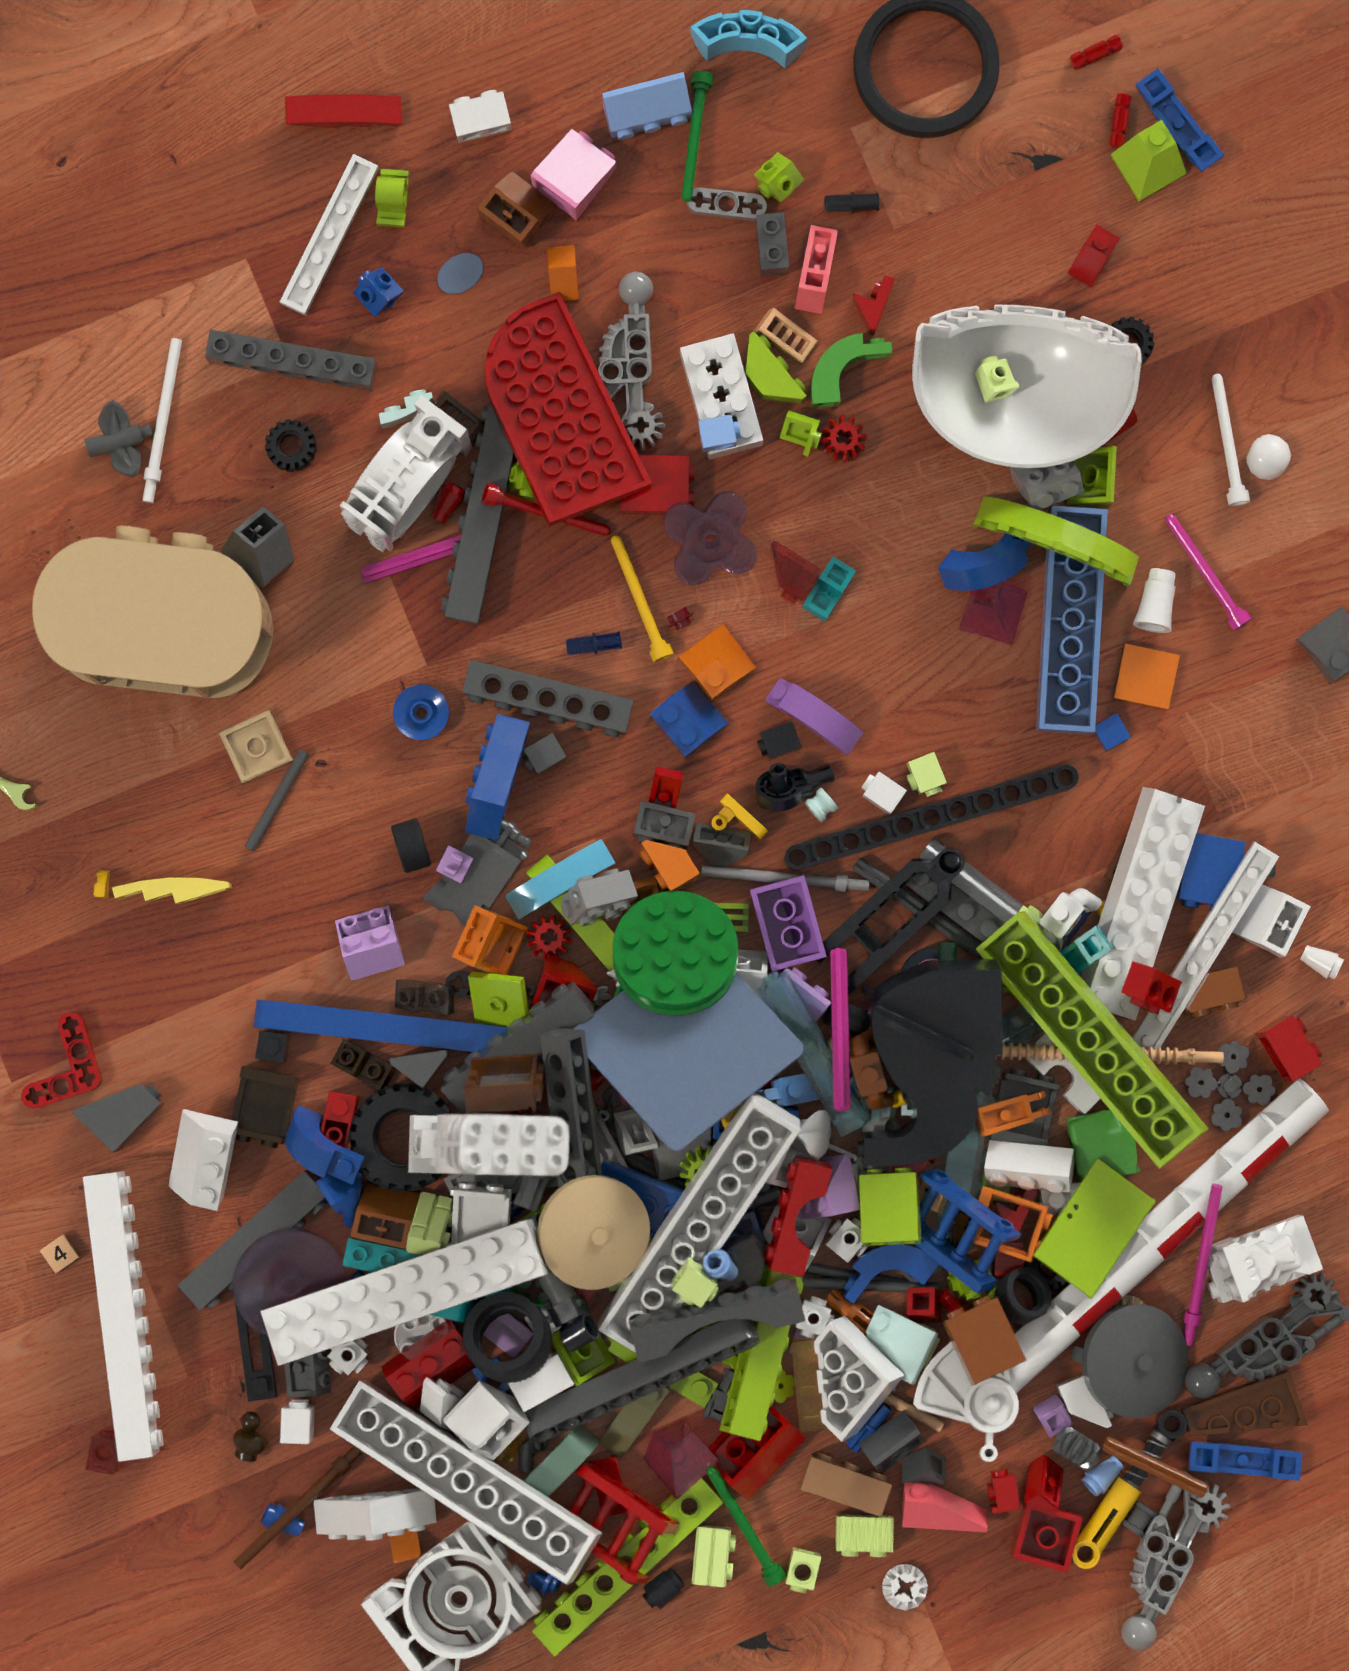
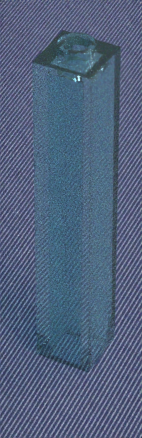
M787 970L780 974L774 971L763 977V983L757 990L765 1004L803 1044V1054L797 1060L840 1136L842 1137L866 1125L870 1116L851 1083L850 1110L837 1111L834 1109L832 1049Z

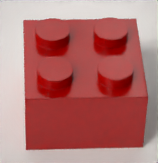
M1293 1015L1283 1016L1255 1033L1285 1082H1293L1322 1065L1319 1060L1322 1057L1320 1050L1314 1042L1309 1043L1305 1036V1033L1308 1031L1300 1018L1295 1019Z
M1023 1502L1010 1555L1015 1559L1068 1573L1083 1517L1078 1513L1059 1508V1511L1054 1513L1029 1506Z

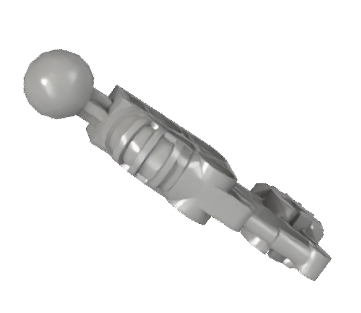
M634 271L626 274L619 282V295L623 302L628 304L629 314L619 319V323L610 324L607 334H603L602 340H604V343L599 348L602 357H599L598 373L612 400L626 387L627 410L622 418V422L628 428L626 431L634 447L639 442L640 450L645 451V442H649L650 446L654 448L656 444L652 438L663 439V435L656 430L665 429V423H656L662 418V414L659 412L652 416L654 405L644 402L643 386L652 379L650 316L645 314V303L652 297L654 287L651 279L646 274ZM635 338H642L646 341V345L642 350L637 351L631 348V342ZM638 365L646 367V375L642 378H635L632 375L634 367ZM607 368H618L619 375L612 380L605 378L604 372ZM639 421H644L645 425L649 426V428L644 429V433H639L638 429L634 428L639 426Z
M1172 1484L1159 1514L1150 1520L1144 1536L1140 1537V1543L1136 1549L1138 1554L1136 1558L1133 1557L1132 1559L1134 1566L1133 1570H1130L1129 1575L1132 1576L1133 1582H1130L1131 1588L1138 1592L1137 1597L1144 1603V1606L1139 1615L1127 1618L1121 1629L1122 1639L1130 1649L1136 1651L1146 1650L1155 1642L1157 1628L1154 1622L1159 1612L1164 1615L1167 1614L1193 1564L1194 1556L1189 1547L1197 1531L1208 1533L1210 1522L1218 1529L1220 1528V1523L1217 1518L1228 1519V1516L1222 1513V1509H1230V1504L1221 1503L1227 1498V1494L1222 1492L1217 1495L1219 1486L1214 1484L1210 1490L1208 1486L1205 1496L1200 1498ZM1183 1490L1184 1516L1171 1536L1166 1517ZM1190 1497L1207 1503L1209 1500L1208 1504L1212 1507L1211 1510L1203 1512V1509L1199 1507L1200 1505L1190 1500ZM1159 1536L1161 1539L1160 1547L1157 1550H1149L1147 1542L1150 1537ZM1177 1550H1184L1186 1553V1558L1181 1564H1174L1172 1556ZM1164 1575L1172 1577L1173 1582L1168 1589H1161L1159 1586V1580Z

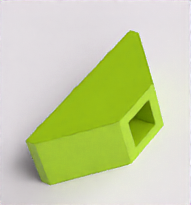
M753 331L749 336L745 372L748 383L762 400L802 404L806 400L804 392L807 391L804 384L797 377L793 379L787 372L789 367L782 357L778 356L776 358L769 350L772 346L766 337L762 334L758 336Z

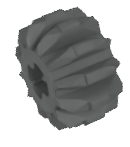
M1063 1427L1054 1439L1053 1450L1082 1470L1091 1471L1100 1459L1101 1447L1071 1427Z

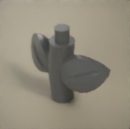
M112 400L103 407L98 417L99 427L105 435L84 439L90 458L110 454L111 465L118 473L128 477H136L141 467V455L134 445L144 442V437L153 435L152 427L150 424L140 427L138 423L130 426V419L126 410L118 402Z

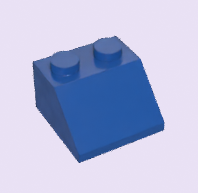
M694 681L674 693L650 713L653 721L685 759L729 724Z

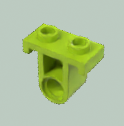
M381 169V177L377 176L375 203L378 210L377 226L405 228L409 171Z

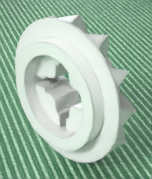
M900 1564L891 1568L886 1573L882 1583V1591L886 1601L894 1608L907 1611L918 1607L926 1598L927 1581L924 1574L917 1567L909 1564ZM898 1577L904 1580L905 1583L916 1580L910 1587L911 1598L905 1592L895 1595L900 1588Z

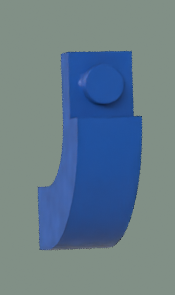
M1005 533L1001 540L985 550L977 552L951 550L938 567L945 589L958 591L979 590L997 585L1009 579L1027 564L1028 558L1025 551L1029 548L1031 542Z
M298 1105L285 1135V1145L291 1156L303 1167L322 1178L329 1174L353 1185L365 1156L327 1139L320 1131L324 1116Z
M908 1244L873 1247L861 1254L850 1265L859 1273L856 1277L851 1275L842 1287L845 1290L843 1296L854 1304L872 1278L886 1270L906 1272L924 1285L939 1263L921 1249Z

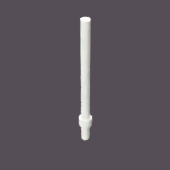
M171 338L149 466L145 468L143 478L146 480L142 501L146 503L154 502L156 485L161 479L162 471L159 468L182 340L177 338Z

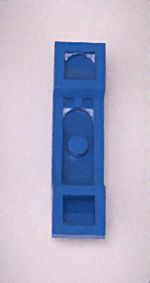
M1159 68L1136 83V88L1156 120L1164 122L1178 149L1201 173L1224 157L1223 152L1210 135L1204 134L1174 94L1175 89Z
M1191 1441L1188 1470L1300 1481L1302 1452L1239 1444Z

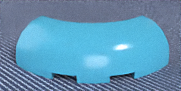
M740 10V13L724 15L718 13L702 19L690 27L692 39L707 62L726 52L752 51L770 57L786 69L801 54L808 39L800 30L781 18L777 20L762 15V12L752 10Z

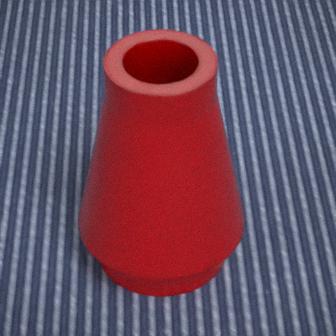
M447 480L444 486H440L434 509L430 516L445 524L451 514L464 501L463 496L466 491Z

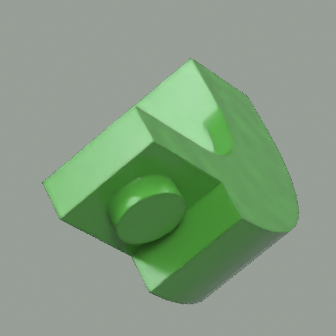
M863 333L847 336L829 347L820 358L814 370L811 383L812 409L839 406L841 402L839 378L842 372L850 364L857 361L891 358V342H885L883 338L868 340V344H863Z

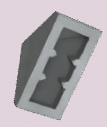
M696 823L693 846L712 866L725 867L748 855L751 832L729 828L717 831L713 829L712 825Z

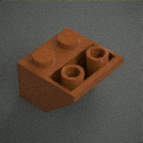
M511 171L491 189L477 207L478 216L523 249L555 208L556 204Z
M1238 967L1206 973L1182 1013H1190L1191 1017L1211 1014V1008L1216 1006L1218 1011L1239 1007L1238 1001L1245 1000Z
M366 1182L356 1209L350 1237L406 1249L408 1234L420 1194L410 1191L396 1192L395 1190H387L381 1188L380 1185Z

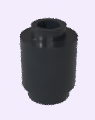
M671 1568L667 1572L665 1570L647 1583L643 1587L645 1593L642 1596L652 1609L657 1606L661 1610L682 1593L681 1589L685 1587V1584L673 1568Z

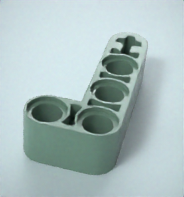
M583 1424L573 1428L523 1482L549 1497L593 1452L600 1440Z

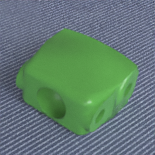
M1110 1109L1066 1118L1070 1148L1074 1149V1170L1078 1182L1083 1180L1097 1158L1121 1176L1140 1172V1168L1137 1166L1135 1139Z

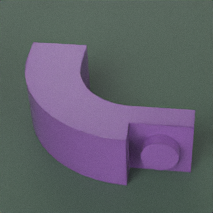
M779 678L765 699L769 705L797 720L817 734L827 744L846 755H849L863 734L857 726L832 707L798 685L791 684L782 678Z

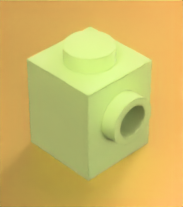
M935 752L909 761L906 764L910 772L906 777L912 791L917 790L919 795L925 793L927 797L942 792L941 786L947 782Z
M689 1257L672 1280V1290L678 1293L685 1303L689 1305L696 1304L701 1308L706 1300L712 1301L719 1289L717 1278L709 1276L702 1265Z

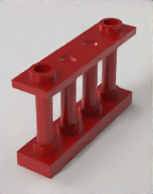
M581 1463L575 1473L584 1478L582 1481L584 1485L569 1511L579 1517L593 1490H601L605 1493V1501L591 1526L601 1531L615 1505L621 1504L627 1509V1516L609 1548L597 1542L591 1553L621 1573L620 1578L630 1585L647 1583L650 1578L639 1571L658 1536L675 1534L680 1524L595 1464ZM642 1519L649 1524L647 1527L649 1531L629 1564L617 1555L636 1521Z

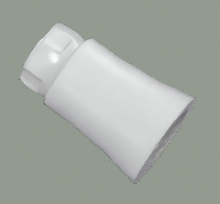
M1152 568L1150 570L1149 578L1145 582L1140 606L1133 622L1135 627L1155 633L1171 632L1172 607L1176 588L1174 586L1175 573L1173 571L1160 568Z

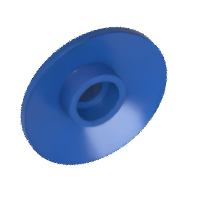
M419 684L408 687L399 694L394 703L393 718L397 728L405 736L414 740H428L440 734L445 728L449 718V707L440 691L429 685ZM421 708L427 711L426 717L422 719L416 715L417 711Z

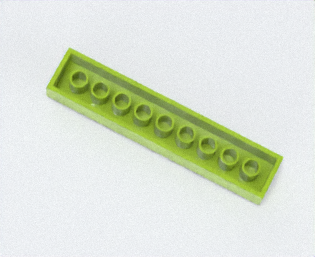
M1026 911L1017 912L976 948L983 959L997 960L1002 969L1003 983L1159 1169L1167 1165L1209 1129Z

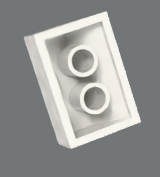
M183 1109L168 1187L188 1204L218 1211L225 1195L238 1122Z

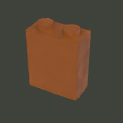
M989 1296L983 1297L973 1302L975 1308L964 1312L963 1308H959L947 1314L949 1320L943 1322L972 1386L1027 1361L998 1298L990 1300Z

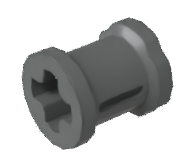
M1137 1500L1135 1502L1136 1507L1127 1520H1123L1121 1524L1142 1538L1144 1536V1529L1150 1520L1158 1514Z

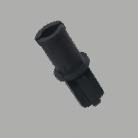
M851 192L849 195H826L824 197V209L826 212L851 211V214H854L855 211H879V193L854 194V192Z

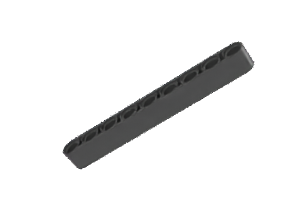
M730 1319L718 1322L683 1338L672 1348L667 1356L638 1362V1359L534 1406L525 1411L530 1422L526 1426L530 1442L541 1443L755 1347L760 1342L753 1320Z

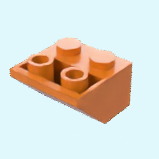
M648 840L641 843L642 851L639 852V856L647 869L652 867L657 875L654 877L661 892L679 891L699 879L700 873L685 849Z

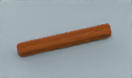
M1107 1437L1102 1445L1103 1451L1200 1498H1203L1208 1490L1207 1483L1116 1439Z

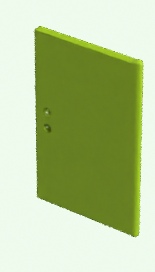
M1097 1158L1032 1256L1084 1293L1089 1299H1092L1156 1201Z

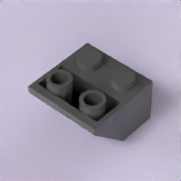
M264 506L232 531L220 551L242 567L249 577L261 588L265 587L294 562L285 524Z

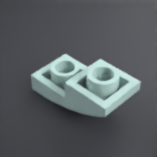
M426 390L412 391L409 393L410 396L404 397L406 408L401 409V406L385 408V412L379 413L382 428L393 427L414 418L417 415L415 402L422 395L433 404L432 392L426 393Z

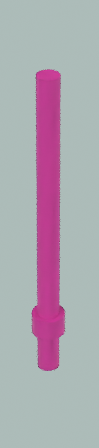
M1216 1183L1211 1185L1189 1309L1185 1310L1184 1323H1186L1184 1338L1186 1345L1189 1346L1194 1345L1196 1329L1200 1325L1202 1318L1200 1307L1223 1189L1222 1185Z

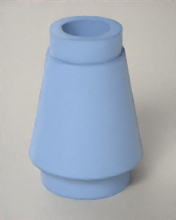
M713 1250L705 1256L703 1261L704 1270L709 1276L727 1281L736 1278L738 1269L725 1251Z
M1112 1455L1109 1459L1093 1467L1091 1471H1086L1082 1482L1097 1497L1100 1493L1104 1494L1124 1466Z

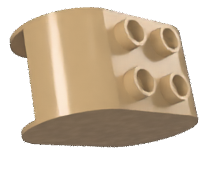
M116 526L115 539L103 537L83 539L57 553L46 565L37 581L32 605L34 627L43 649L56 663L83 681L96 685L204 698L228 697L240 692L252 683L263 669L271 650L273 619L268 602L259 587L235 561L219 552L213 551L214 545L206 543L207 537L190 533H173L171 546L157 544V538L150 536V530L131 526Z

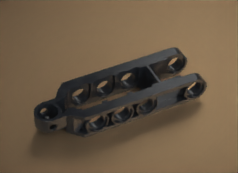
M949 847L942 850L933 859H911L823 941L827 957L830 955L831 950L838 948L851 935L871 954L848 975V995L949 903L952 898V880L965 866L966 861L962 851L958 848ZM917 873H927L938 885V893L891 937L882 943L864 922ZM827 957L818 959V960H816V961L820 964V963L823 962Z

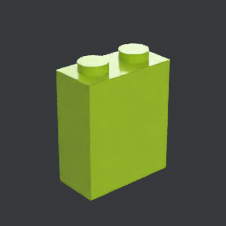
M911 1168L894 1169L895 1173L883 1174L881 1169L867 1170L866 1175H859L861 1241L864 1246L922 1244L919 1175L916 1172H912Z

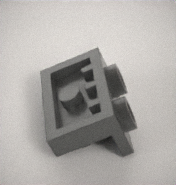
M641 801L633 837L638 838L637 842L640 844L648 840L687 850L696 814Z
M329 1349L285 1364L287 1397L318 1396L331 1392L332 1376L329 1372Z

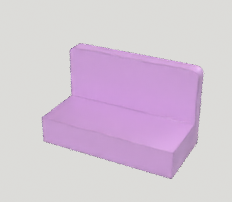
M509 1313L499 1316L490 1323L484 1336L510 1357L515 1358L531 1339L533 1331L516 1316Z

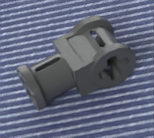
M724 1367V1376L718 1389L715 1388L713 1395L711 1394L702 1415L703 1419L710 1418L721 1423L723 1414L714 1409L724 1413L728 1398L727 1390L733 1379L734 1370Z

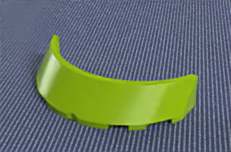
M984 496L972 525L976 529L981 527L993 532L1013 535L1097 568L1108 577L1123 583L1122 586L1126 588L1132 582L1139 556L1124 546L1087 528L1049 513L999 498Z

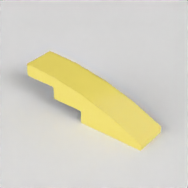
M161 878L112 887L115 899H123L143 892L144 899L147 902L173 895L175 904L178 905L233 889L229 882L203 878Z

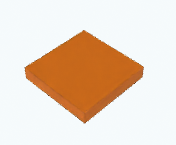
M1125 643L1113 699L1169 710L1180 655Z

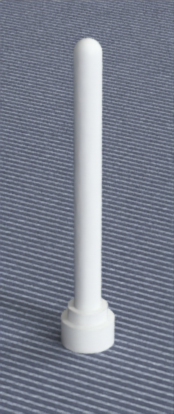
M1214 374L1212 376V385L1231 486L1228 488L1229 493L1226 494L1228 506L1243 505L1250 502L1249 491L1245 490V485L1241 484L1223 377L1220 374Z

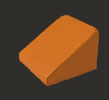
M404 1529L403 1535L389 1536L394 1563L418 1558L423 1555L418 1531L409 1532L408 1529Z

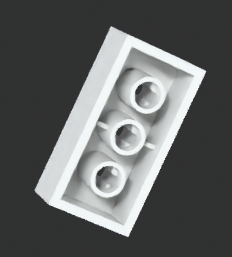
M734 333L681 347L680 356L698 420L732 415V419L735 422L738 421L741 438L736 439V447L707 452L709 460L762 446L763 437ZM711 365L720 367L718 375H712V371L707 372ZM717 392L728 394L725 402H720L719 398H714L717 396Z

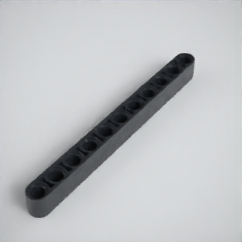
M1061 765L802 842L788 848L784 855V863L790 870L801 871L1043 799L1072 789L1078 783L1079 775L1073 766ZM1060 771L1070 773L1072 777L1070 785L1065 786L1059 783L1058 773ZM1033 779H1040L1044 782L1045 790L1043 793L1038 794L1031 789ZM1014 787L1018 791V799L1013 802L1008 801L1004 796L1005 788ZM980 795H987L992 800V805L989 809L984 810L978 806L977 799ZM953 803H961L964 806L965 814L963 817L957 818L951 814L950 807ZM926 811L937 813L938 823L936 825L930 826L925 823L923 816ZM903 818L909 820L912 825L911 831L906 834L899 832L896 825L897 821ZM876 826L881 827L885 832L884 839L879 842L872 840L870 837V829ZM849 834L854 835L858 839L857 848L852 850L847 849L843 845L844 836ZM825 842L830 845L832 851L830 856L823 858L816 853V846L819 843ZM798 850L804 854L805 860L803 864L796 866L790 862L789 854L792 851Z

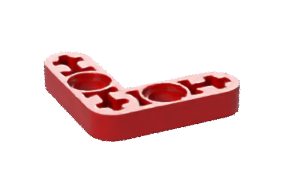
M65 1013L58 1021V1029L71 1070L25 1086L21 1093V1099L27 1107H44L93 1091L101 1084L102 1075L83 1017L78 1013ZM69 1017L72 1020H78L79 1025L75 1026L76 1035L83 1033L84 1039H75L70 1043L68 1042V1037H73L72 1031L64 1027L68 1023ZM79 1043L84 1044L88 1050L87 1056L82 1060L76 1059L72 1054L73 1047ZM91 1060L92 1066H87L89 1074H95L96 1079L92 1080L91 1086L88 1083H82L81 1078L85 1076L83 1068L77 1070L76 1064H85ZM59 1079H65L69 1084V1091L65 1095H58L54 1090V1084ZM48 1083V1091L53 1099L48 1100L49 1096L44 1095L38 1098L39 1103L35 1104L34 1100L28 1099V1095L32 1094V1088L35 1091L46 1090L44 1084Z

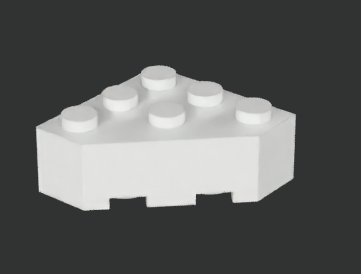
M846 1316L830 1321L814 1341L815 1354H818L819 1370H817L818 1391L822 1394L823 1409L820 1410L821 1421L841 1442L855 1436L904 1376Z
M420 1488L391 1492L364 1493L363 1495H340L314 1500L317 1534L328 1535L329 1539H341L347 1535V1540L362 1539L364 1536L366 1540L382 1539V1534L387 1533V1536L403 1535L404 1529H408L409 1532L426 1530L425 1525L437 1523L434 1497Z

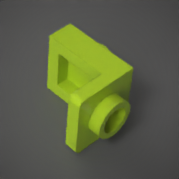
M788 410L779 438L805 446L803 455L808 457L811 447L817 449L822 434L817 432L820 421Z

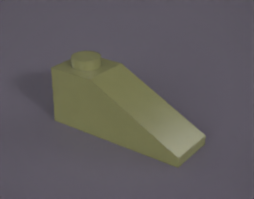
M668 1386L624 1405L601 1437L599 1443L622 1458L664 1400L670 1388Z

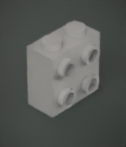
M1073 461L1038 468L1009 467L1013 482L1031 508L1042 510L1084 492L1080 471Z
M612 869L604 872L601 877L593 878V875H587L577 879V883L568 889L569 892L561 899V910L564 917L568 918L570 926L580 923V926L584 927L595 923L598 918L605 917L606 920H612L622 916V911L631 907L630 903L638 896L630 871L619 872L618 869Z

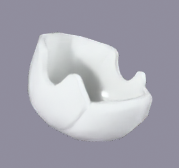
M1266 434L1253 442L1246 457V462L1250 472L1259 479L1272 480L1284 473L1290 463L1291 452L1288 444L1279 436Z

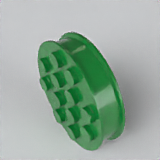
M666 891L653 894L633 905L621 918L613 938V966L617 981L632 1001L650 1012L665 1016H685L703 1011L725 995L736 975L738 940L734 926L719 906L703 896L685 891Z

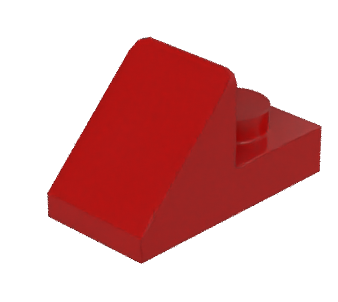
M1096 224L1067 274L1091 287L1120 238Z
M884 275L882 283L876 281L871 297L876 298L875 300L856 293L853 294V302L868 333L871 335L875 334L895 278Z
M656 766L649 803L676 809L684 773Z
M1019 1188L1015 1195L1034 1201L1038 1190H1022ZM993 1201L998 1216L1010 1221L1013 1224V1228L1020 1232L1030 1208L1012 1203L1016 1205L1014 1210Z

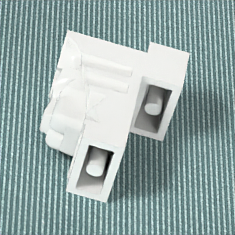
M1296 1215L1236 1238L1229 1237L1213 1243L1207 1269L1211 1281L1207 1283V1287L1213 1299L1217 1298L1220 1303L1233 1299L1246 1302L1257 1296L1258 1291L1267 1292L1273 1285L1281 1286L1288 1281L1323 1270L1303 1215Z

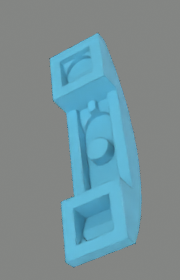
M602 839L525 882L506 894L505 897L520 920L568 891L570 887L577 883V879L587 875L595 876L614 865L615 861Z

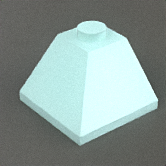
M880 1305L877 1306L866 1330L867 1338L904 1374L902 1380L915 1385L938 1333Z

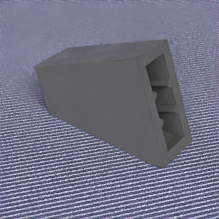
M138 1084L80 1107L73 1114L112 1152H117L164 1103L159 1099L162 1094L152 1084L148 1086Z

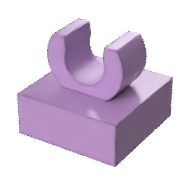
M448 845L436 871L462 883L474 857Z

